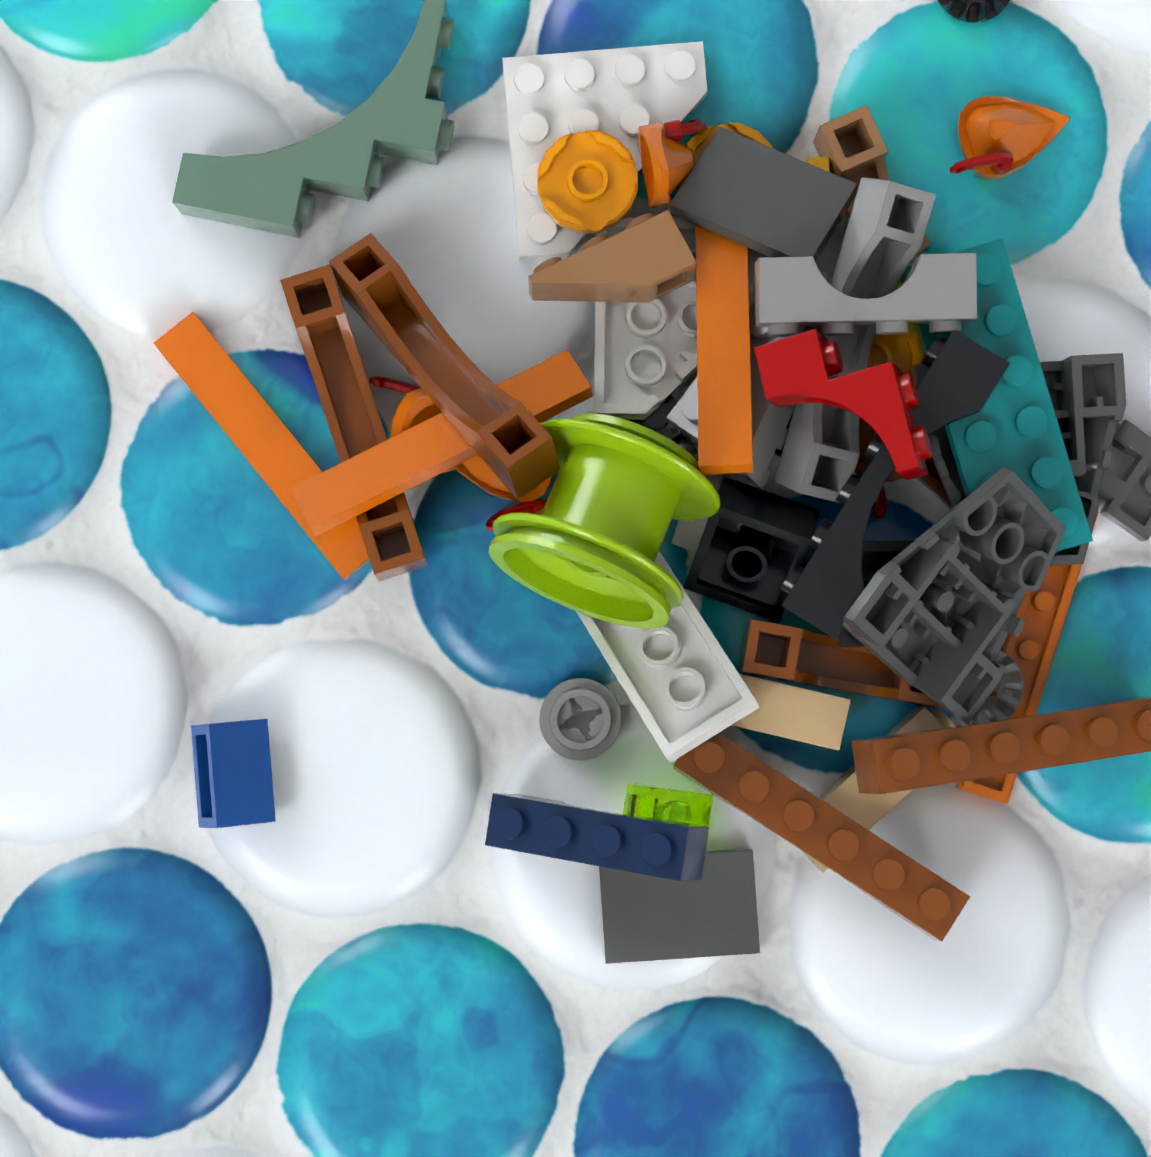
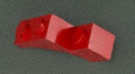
M816 329L754 348L765 397L768 401L779 408L798 404H822L851 412L864 419L877 432L886 445L896 472L906 480L928 475L925 459L932 457V448L925 427L923 425L916 427L911 407L919 405V398L910 373L903 375V372L890 361L837 377L836 374L843 372V362L835 341L828 342V339Z

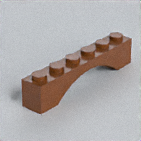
M371 233L329 261L344 299L517 500L560 470L551 435L519 400L509 396L496 386L467 357L430 311L400 265Z
M329 264L281 279L280 281L324 410L339 461L342 463L386 441L387 437L336 279ZM404 492L356 516L374 575L379 582L428 566Z
M1136 697L1018 718L851 741L859 793L886 794L1150 752L1151 697Z
M720 733L679 757L673 765L674 770L797 847L934 940L941 942L944 940L970 898L969 895Z

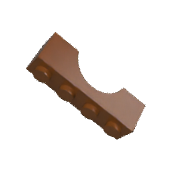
M751 619L746 621L737 672L941 708L922 691L911 686L896 675L866 647H839L838 638L835 640L829 635Z

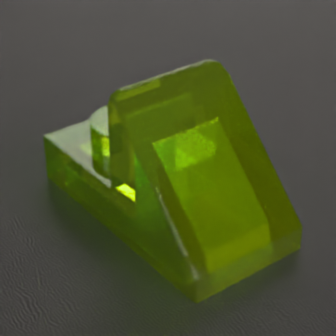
M632 782L627 784L623 814L660 818L709 827L713 794Z

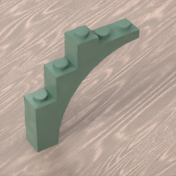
M424 0L414 34L395 68L369 99L340 122L302 142L265 153L226 157L183 153L172 203L183 215L300 238L302 225H310L314 213L315 195L309 194L310 190L369 201L372 187L379 188L383 178L385 158L378 157L379 153L438 165L441 150H450L454 133V121L448 120L445 102L431 100L432 97L440 98L445 68L438 67L442 48L450 50L455 31V19L449 18L446 0Z

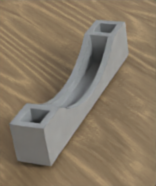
M862 177L831 286L841 293L861 299L878 298L892 293L906 267L921 248L936 194L889 180ZM875 325L854 326L853 335L824 336L828 339V342H836L842 358L843 372L836 374L837 377L866 369L871 346L876 334ZM818 326V330H817V331H819L821 334H822V326ZM822 404L796 405L774 481L800 494L838 502L836 498L851 474H854L860 455L859 416L834 406Z

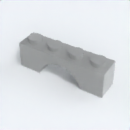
M976 253L921 254L913 261L906 279L896 291L883 297L872 299L851 297L835 289L822 276L813 256L761 257L755 262L756 328L768 327V336L790 337L800 334L801 327L822 326V335L824 336L853 335L854 326L875 325L876 334L879 335L908 333V324H929V333L944 334L952 333L953 330L962 332V323H969L977 319Z

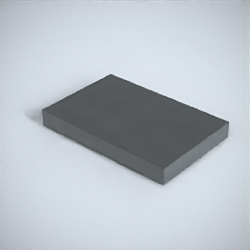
M719 127L670 203L671 214L766 256H813L816 262L857 195V184L723 127Z
M753 849L706 851L702 880L676 881L599 866L606 964L760 953Z

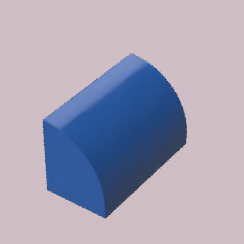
M268 719L191 725L199 828H224L276 822Z

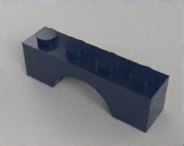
M493 793L485 845L670 880L691 881L702 880L709 827L660 818L588 809L566 804L562 801L521 794Z

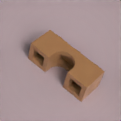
M867 105L819 126L813 144L819 157H829L830 173L856 183L857 192L862 177L891 181L885 163L888 150ZM855 198L845 213L848 221L851 216ZM926 233L921 248L911 262L921 254H925L931 246Z

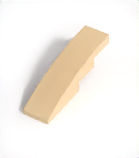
M739 674L760 708L731 726L840 750L850 699Z

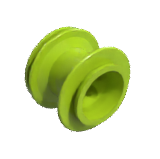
M595 413L579 414L571 419H552L540 423L553 439L560 466L559 473L541 515L509 513L501 515L494 520L493 531L496 537L492 539L488 551L491 559L501 570L525 587L579 613L633 628L653 629L667 625L672 613L671 609L680 606L684 597L682 589L676 580L661 566L656 564L655 559L671 520L695 521L713 516L718 512L721 505L718 492L712 483L699 471L698 462L688 451L669 438L637 423Z

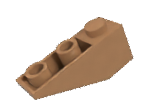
M669 210L656 216L653 213H646L632 220L626 226V230L610 238L607 235H600L590 239L581 246L580 252L562 260L561 257H553L539 264L534 269V274L528 276L529 294L534 301L649 303L694 281L697 262Z

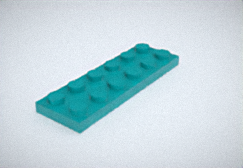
M1003 238L955 252L976 253L977 319L969 323H962V332L959 333L1010 363L979 413L945 426L965 496L968 497L1001 468L1005 467L1012 470L1065 526L1066 529L1056 552L1092 542L1091 531ZM907 266L900 278L902 283L906 279L911 266ZM914 324L924 357L937 336L948 340L951 333H929V324Z

